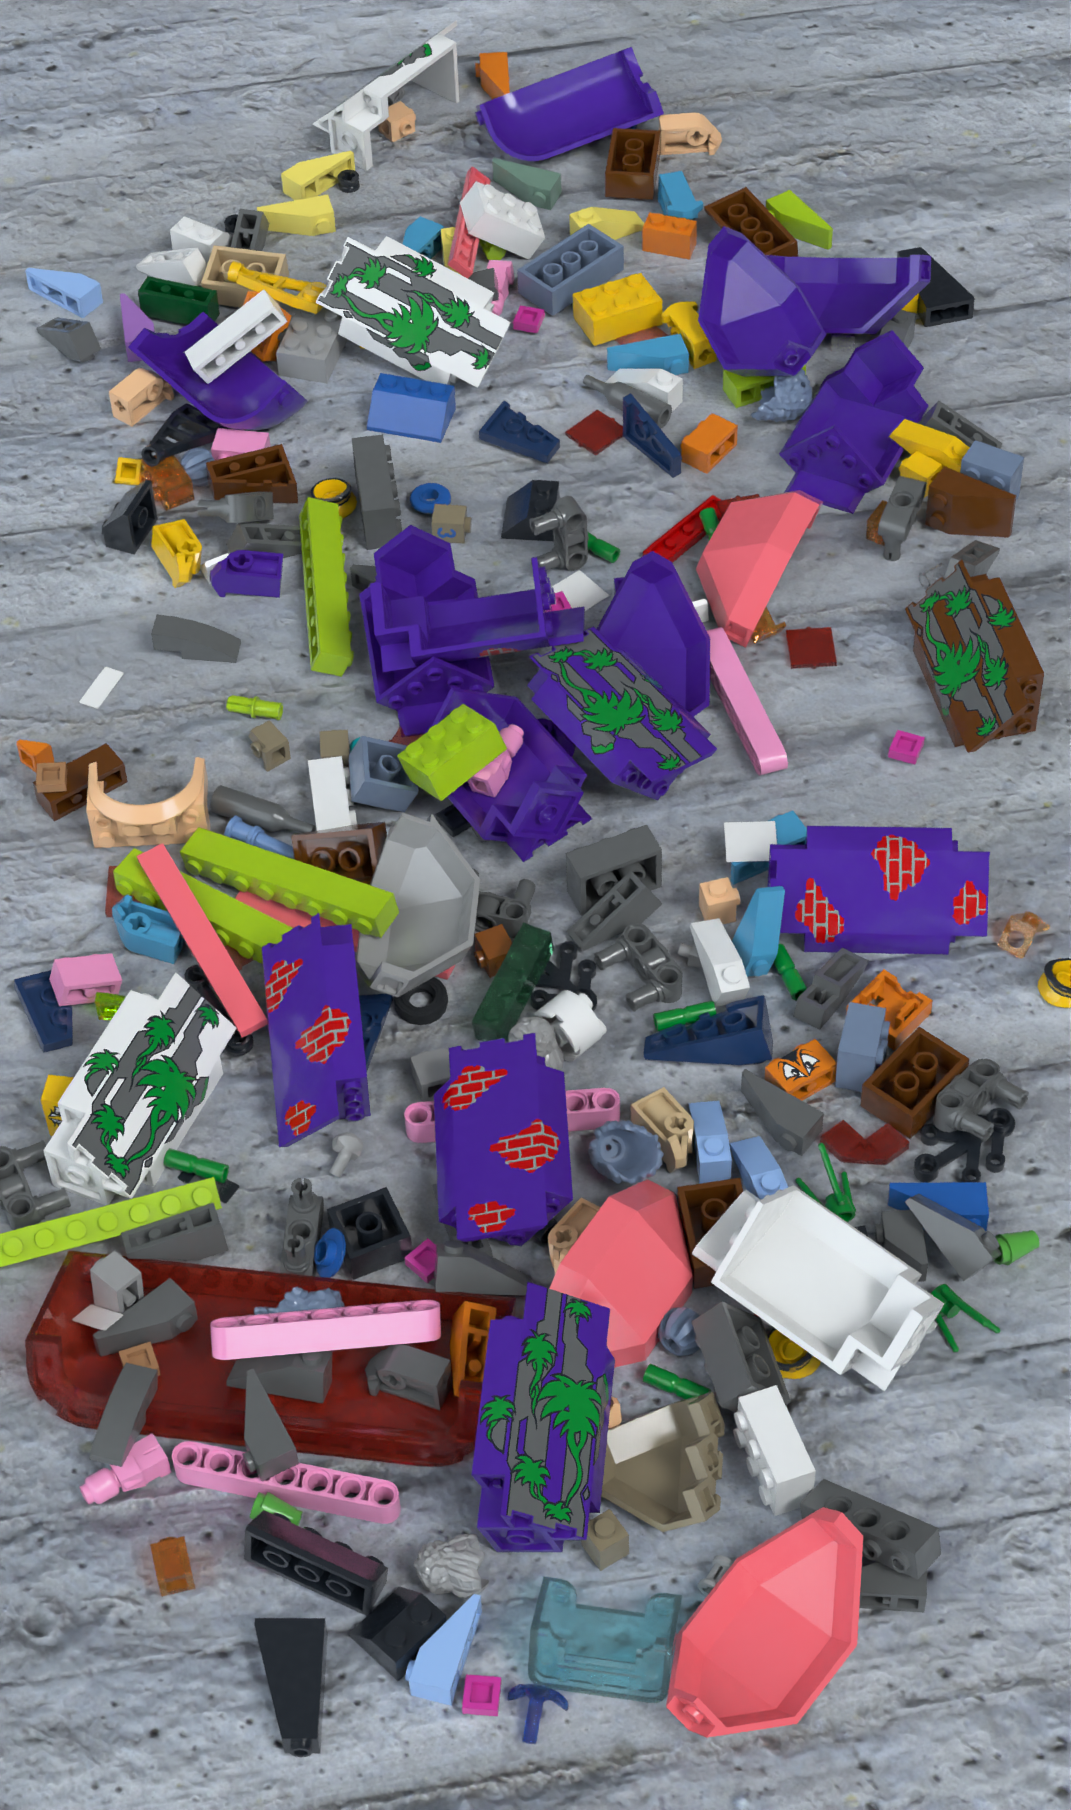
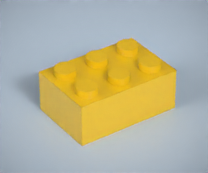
M642 273L632 274L628 277L572 294L574 319L594 346L663 325L662 299Z

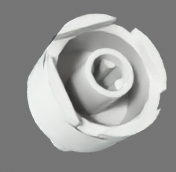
M568 990L560 992L536 1011L534 1015H537V1018L549 1021V1024L554 1027L555 1039L563 1052L564 1060L572 1062L599 1041L607 1032V1029L591 1009L593 1004L590 998L584 993L577 995Z

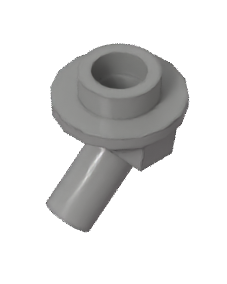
M346 1132L334 1137L332 1149L339 1154L329 1172L340 1178L349 1160L355 1161L360 1156L363 1150V1142L355 1134Z

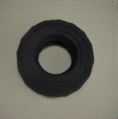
M433 977L399 997L394 996L395 1010L401 1019L410 1024H431L439 1020L446 1012L448 1005L446 987L439 979ZM419 992L428 993L433 998L432 1002L424 1007L413 1006L409 1000L413 994Z

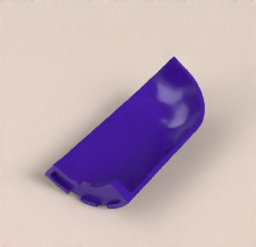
M632 47L477 105L475 116L479 126L484 125L493 142L506 154L525 161H539L611 135L613 128L626 129L663 115L664 112L656 90L652 89L648 82L642 83L640 77L643 76V73Z
M204 312L189 325L178 329V334L176 335L155 333L143 328L128 346L131 351L206 417L229 429L257 431L276 426L292 417L308 402L291 385L277 376L251 352H248L207 384L193 370L185 354V351L218 326Z

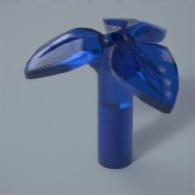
M518 1684L508 1692V1701L525 1696L529 1698L522 1742L536 1745L543 1703L551 1700L565 1711L568 1710L569 1704L562 1694L546 1686Z

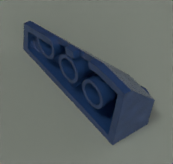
M761 995L731 1002L725 1005L726 1010L710 1017L707 1012L699 1015V1020L691 1025L677 1024L645 1037L643 1052L645 1060L726 1065L760 1064L766 1060H771L773 1038L765 996Z

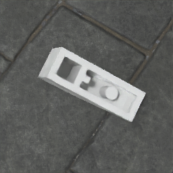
M198 247L152 252L136 265L138 271L155 278L198 287L201 286L207 263Z
M619 369L605 382L611 384L616 382L625 383L671 405L672 412L682 403L683 378L663 369Z
M720 919L691 923V932L715 1007L743 1000L750 989L742 959Z

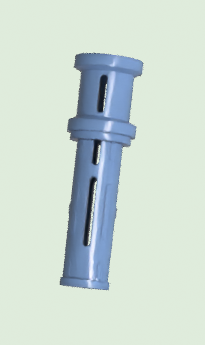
M238 816L232 817L228 822L224 836L295 860L292 846L268 836L261 827L248 825L242 822V818Z

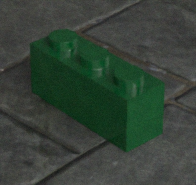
M147 276L138 290L140 309L148 317L189 325L202 312L207 314L213 321H216L220 315L217 290Z

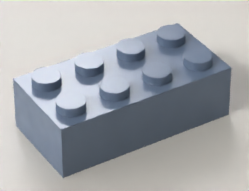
M587 224L517 270L518 293L554 316L573 303V293L599 286L624 270V246L592 225Z

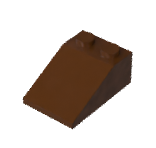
M944 466L929 485L925 525L951 535L1009 538L1012 535L1017 495Z
M376 822L291 835L294 858L297 861L370 885L387 838L385 822Z

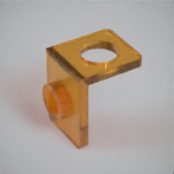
M766 607L751 638L754 644L779 634L787 625L785 622L775 625Z
M1025 911V913L1011 915L1000 937L998 946L1020 959L1024 958L1035 934L1048 931L1050 925L1041 921L1042 918L1032 912ZM1014 930L1020 931L1024 936V943L1019 948L1013 947L1009 942V935Z

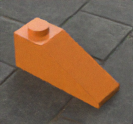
M507 52L479 53L480 63H475L476 77L481 78L483 90L492 99L510 93Z
M465 1301L452 1317L450 1355L454 1396L481 1401L490 1320H495V1307Z

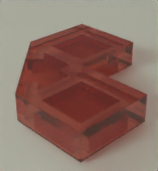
M842 1120L820 1136V1143H823L825 1148L843 1163L887 1165L908 1150L910 1144L889 1123L864 1139L845 1120Z

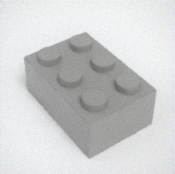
M325 307L317 314L297 309L276 352L279 376L327 384L348 340L338 335L342 316Z

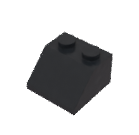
M143 481L126 492L121 501L116 503L113 513L102 525V534L104 535L106 547L135 555L158 520L152 481Z
M532 480L507 497L501 539L554 542L553 530H548L536 536L531 530L529 520L551 512L554 504L560 499L559 481Z
M398 1587L349 1632V1636L399 1681L406 1674L409 1661L411 1659L416 1660L419 1648L447 1621V1618L421 1592Z

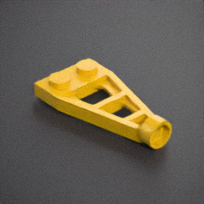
M235 261L231 263L228 271V281L258 293L265 290L273 299L291 307L317 314L323 308V306L316 303L319 294L327 287L322 282H308L248 270L244 267V264ZM283 289L300 291V293L295 296L283 291Z

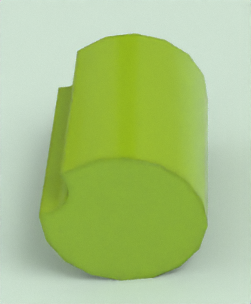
M479 239V244L488 260H501L505 256V249Z

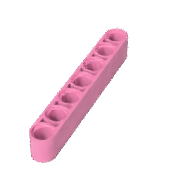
M718 627L707 630L710 637V680L757 774L761 776L787 769L788 760L785 749L724 629Z
M594 1088L566 1091L568 1132L595 1130L603 1126L607 1121H620V1097L615 1090L611 1088ZM434 1101L416 1102L409 1105L404 1113L407 1137L415 1143L436 1142Z
M417 1300L218 1318L210 1324L212 1356L220 1360L435 1341L441 1337L440 1303L434 1300Z
M193 1441L181 1442L172 1451V1461L177 1479L184 1484L256 1498L259 1492L263 1494L270 1492L292 1506L380 1524L394 1522L401 1512L398 1488L393 1482L299 1463L271 1478L261 1481L259 1476L248 1478L250 1474L257 1473V1471H249L242 1455L245 1453L243 1451ZM186 1461H195L190 1465H183V1463H185ZM227 1467V1469L224 1471H215L217 1468ZM284 1480L292 1481L290 1484L287 1485L280 1484ZM318 1486L325 1487L322 1491H313ZM350 1493L358 1494L354 1498L345 1497L347 1494ZM381 1500L391 1501L389 1504L386 1505L378 1504V1502Z

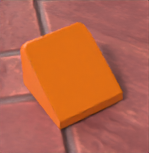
M21 739L17 741L20 761L37 773L38 763L55 762L51 745Z

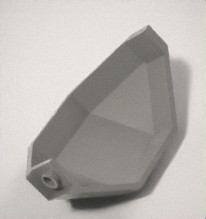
M402 813L397 822L392 821L370 883L371 886L394 893L399 914L382 938L370 934L364 935L359 932L355 959L356 969L369 988L395 997L405 994L462 961L474 941L480 878L432 813L427 820Z

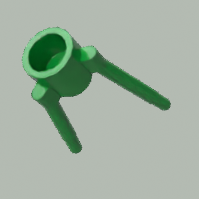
M819 1143L818 1147L834 1192L826 1197L825 1207L844 1221L849 1222L855 1217L856 1208L852 1201L847 1173L845 1171L841 1173L843 1192H841L825 1145ZM801 1178L795 1179V1182L804 1193L823 1205Z
M941 1284L931 1292V1295L944 1303L935 1321L938 1323L953 1352H958L959 1348L942 1318L944 1316L953 1318L962 1310L982 1326L988 1327L996 1334L1000 1333L999 1327L964 1302L947 1284Z

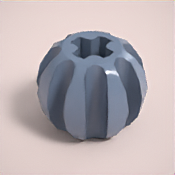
M197 447L190 449L181 458V468L187 481L192 486L201 487L208 485L206 462L214 461V458L206 448Z
M687 1307L673 1308L667 1312L658 1328V1339L663 1347L679 1357L690 1356L697 1352L700 1348L695 1341L696 1333L692 1321L700 1315Z

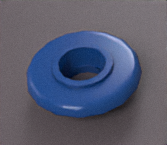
M426 483L419 485L411 492L409 501L415 510L433 514L435 504L449 505L451 503V494L443 485Z
M329 1229L315 1246L314 1261L317 1273L321 1278L328 1279L333 1277L343 1263L346 1242L343 1233L339 1229Z

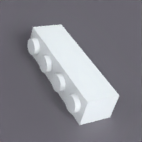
M262 290L185 351V354L193 370L209 384L288 321L278 303L265 290Z
M342 756L308 760L317 831L356 825L355 810L349 811V806H354V802L351 801V789H346V785L350 784L349 767L343 768Z

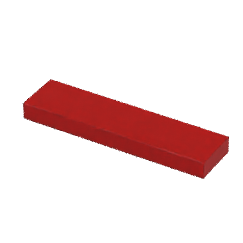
M714 495L710 496L643 551V556L654 551L673 563L707 535L699 516L700 512L706 508H714L720 523L729 504Z

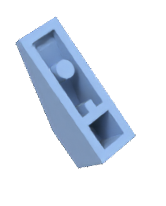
M27 268L25 270L29 290L81 318L87 316L103 303L100 283L83 274Z
M720 1101L688 1103L689 1114L694 1120V1150L699 1184L731 1179L732 1159Z
M760 1136L730 1143V1149L746 1190L759 1199H763L766 1195L775 1194L779 1189L784 1190L788 1188L780 1166Z
M473 1594L419 1648L416 1660L411 1659L409 1661L405 1680L409 1681L411 1696L452 1706L482 1613L481 1595Z

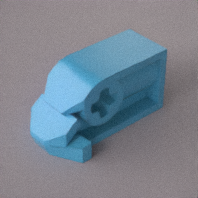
M683 172L659 174L657 200L664 215L689 220L698 218V213L703 210V202L695 200Z
M130 895L124 896L112 908V916L124 946L132 952L175 964L185 940L168 911L132 901V896Z

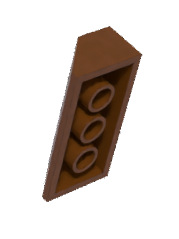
M747 187L704 206V211L721 229L725 226L742 233L765 255L798 257L797 240Z

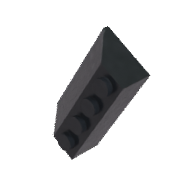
M263 1510L245 1529V1560L365 1616L371 1613L387 1582L388 1567L384 1566L383 1562L373 1556L364 1557L354 1552L350 1546L343 1542L336 1541L334 1543L323 1538L313 1528H302L291 1523L286 1516L280 1513L271 1514Z

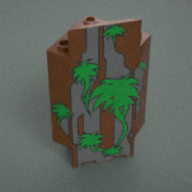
M961 559L954 565L955 571L946 579L943 577L939 578L925 591L926 596L918 603H910L905 610L915 631L914 655L954 747L964 745L967 752L970 753L977 751L989 740L1036 731L1044 671L1000 577L988 579L987 574L970 577Z

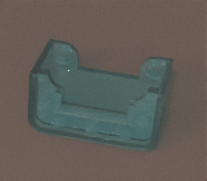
M543 1576L530 1628L528 1676L535 1685L547 1689L646 1703L663 1701L667 1697L682 1595L657 1593L648 1599L645 1613L576 1604V1589L570 1582L559 1578Z

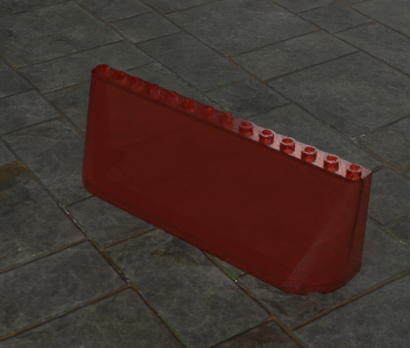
M69 1250L25 1339L27 1375L36 1396L40 1401L44 1399L56 1409L58 1417L74 1425L97 1430L123 1366L119 1352L102 1357L96 1352L92 1335L100 1329L75 1322L72 1319L89 1305H94L90 1269L99 1259L105 1258L108 1254ZM122 1256L141 1272L144 1297L171 1278L195 1302L198 1320L188 1331L179 1333L173 1339L151 1344L161 1375L158 1376V1390L146 1410V1422L139 1435L148 1436L153 1433L156 1437L246 1447L244 1440L246 1389L227 1386V1379L236 1360L239 1359L220 1360L212 1356L210 1324L218 1318L254 1315L255 1307L277 1308L279 1302L284 1299L285 1293L291 1292L293 1287L307 1290L308 1293L327 1288L339 1291L344 1307L417 1300L437 1301L440 1303L441 1337L435 1341L404 1345L449 1359L450 1362L452 1317L465 1301L495 1307V1320H502L505 1316H515L516 1298L464 1292H436L435 1289L155 1259H128V1257ZM386 1345L330 1350L332 1352V1383L323 1403L268 1393L267 1395L298 1453L422 1467H442L463 1461L464 1456L475 1449L483 1382L461 1380L459 1397L454 1396V1388L452 1386L440 1410L379 1390L377 1396L370 1395L365 1368L371 1358L381 1350L391 1346Z

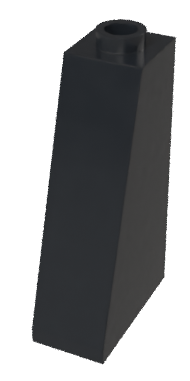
M922 247L897 251V258L929 254ZM931 257L930 283L918 293L917 313L924 327L972 319L974 296Z
M255 1618L254 1626L284 1752L290 1753L295 1757H308L312 1753L321 1754L328 1639L325 1618Z

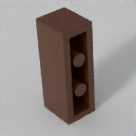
M107 743L66 764L68 769L67 791L38 793L36 781L33 782L38 803L54 822L87 804L89 764L97 762L98 781H104L105 794L128 782L123 761Z

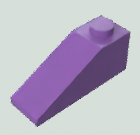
M121 293L120 302L128 362L142 361L128 346L143 328L155 332L154 323L125 293Z

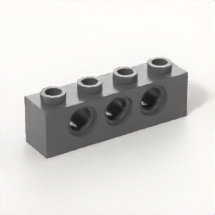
M823 1479L800 1502L802 1519L822 1507L842 1512L863 1535L862 1555L870 1560H875L891 1567L899 1573L919 1579L941 1555L938 1527L826 1479Z

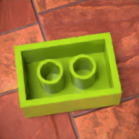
M462 704L437 725L432 726L423 736L409 744L397 757L410 781L442 801L507 750V747L495 723Z

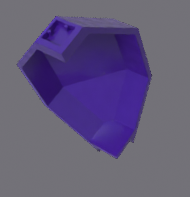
M724 226L708 245L698 322L724 370L740 376H795L813 356L826 333L800 287L742 233Z
M766 255L800 287L825 333L876 334L930 283L931 256L910 255V257L823 258Z
M651 551L632 562L597 630L614 647L629 653L694 717L710 704V637L673 563Z

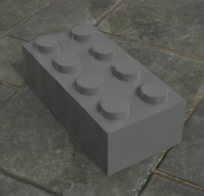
M383 434L352 438L355 478L367 550L381 548L402 532L401 519H396L397 516L401 515L399 499L394 500V498L398 497L396 481H391L395 479L393 463H388V461H392L390 445H385Z

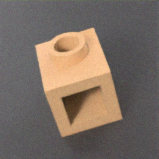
M399 101L388 106L389 117L378 125L379 132L391 142H395L415 132L416 116L411 108H408L403 102Z
M729 878L699 883V907L704 920L719 918L722 924L736 922V906L740 905V896L737 888H732Z

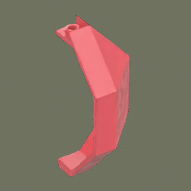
M801 490L730 503L696 567L717 626L724 629L729 640L746 648L805 530L812 527L823 501Z
M647 1179L609 1196L560 1262L549 1288L610 1308L607 1347L615 1358L614 1368L645 1361L659 1342L658 1328L665 1314L673 1308L683 1307L692 1294L693 1274L675 1193Z
M822 1507L738 1557L677 1633L666 1707L689 1731L708 1738L797 1724L856 1648L858 1640L863 1535L842 1512Z

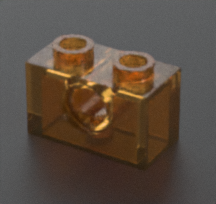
M174 455L167 457L163 462L154 467L148 466L143 459L141 460L143 471L140 472L142 482L145 480L152 481L154 499L156 502H160L166 511L195 500L192 480Z

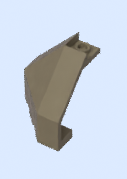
M713 1392L668 1404L608 1429L602 1497L661 1532L705 1522L720 1510L721 1497L715 1494L716 1480L722 1479L723 1453L718 1451V1437L724 1436L725 1423Z

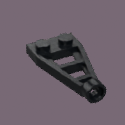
M186 403L171 413L149 445L143 448L141 453L142 459L148 466H157L167 457L213 442L218 428H229L213 422L196 407ZM181 425L182 428L192 430L198 434L190 435L178 429V427ZM170 437L178 442L173 443L165 438Z

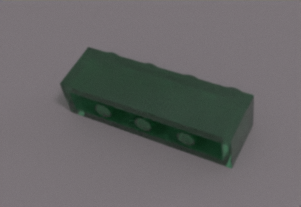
M523 922L472 1020L476 1039L484 1042L505 1038L507 1043L510 1030L516 1025L554 951L551 932Z

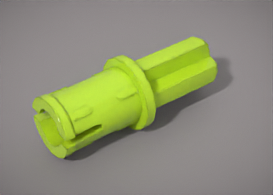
M231 695L227 699L226 708L228 711L249 714L252 718H256V716L281 720L282 702L261 700L258 696L247 698Z

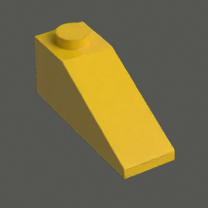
M906 419L889 436L911 455L919 451L943 464L942 469L945 466L957 472H960L962 458L970 448L956 436Z

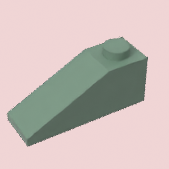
M497 158L492 160L493 180L525 203L530 202L535 207L548 210L553 208L562 193L561 173Z

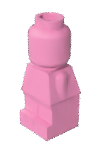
M489 260L487 269L494 268L498 279L499 300L491 302L494 304L492 313L500 316L504 302L509 295V284L513 285L514 283L512 261Z
M510 724L499 732L507 750L468 780L473 792L495 798L505 781L508 780L512 764L511 758L516 755L523 744L522 736L524 735L523 730L514 724Z
M152 1433L134 1443L122 1467L110 1464L111 1470L108 1468L100 1469L86 1477L85 1484L80 1486L79 1489L88 1505L93 1502L102 1504L118 1495L120 1487L123 1492L144 1487L159 1476L162 1478L170 1474L171 1468L168 1457Z

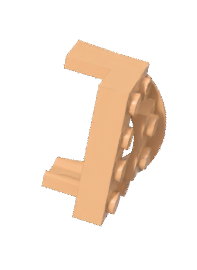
M195 757L192 778L181 792L164 801L144 805L122 803L107 796L104 793V781H98L97 762L89 764L86 812L94 848L160 845L162 843L164 845L187 843L198 827L210 831L207 808L208 777L205 759Z

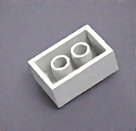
M477 181L460 202L468 234L526 259H530L545 240L537 208L530 202L525 203L509 193L504 194L489 184L484 185Z
M775 1385L738 1397V1411L734 1412L737 1428L733 1429L734 1438L740 1449L744 1448L747 1453L746 1464L752 1477L757 1476L760 1482L759 1494L765 1506L770 1505L774 1516L800 1508V1502L814 1489L816 1470L777 1386Z

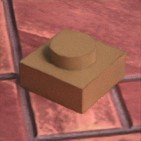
M66 762L37 764L36 788L38 793L67 791L68 769Z
M151 1342L118 1351L123 1367L125 1363L156 1369L158 1370V1376L161 1375Z

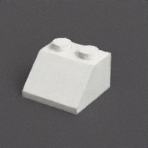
M185 216L170 229L173 250L198 247L207 264L214 245L231 247L233 235Z

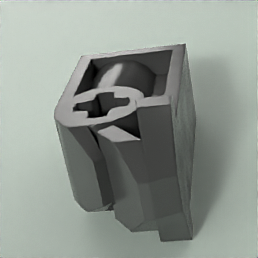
M404 1344L391 1345L387 1349L381 1350L370 1359L365 1368L370 1395L377 1396L379 1390L438 1410L441 1409L453 1386L451 1362L449 1359Z

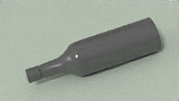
M586 375L583 379L584 385L601 392L611 406L623 411V397L631 393L660 429L668 423L671 417V405L625 383H605L590 375Z
M222 785L216 788L211 799L210 808L213 813L228 818L238 816L242 818V822L251 826L257 825L269 832H276L281 829H289L300 833L316 831L315 825L291 817L280 804Z

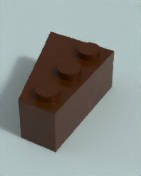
M282 444L206 462L208 484L214 500H220L229 494L273 492V503H298L297 483Z

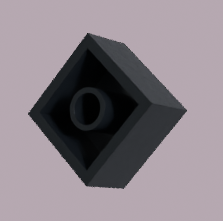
M387 1187L327 1209L329 1228L341 1230L345 1237L346 1252L344 1262L353 1280L402 1262L412 1252L411 1235Z

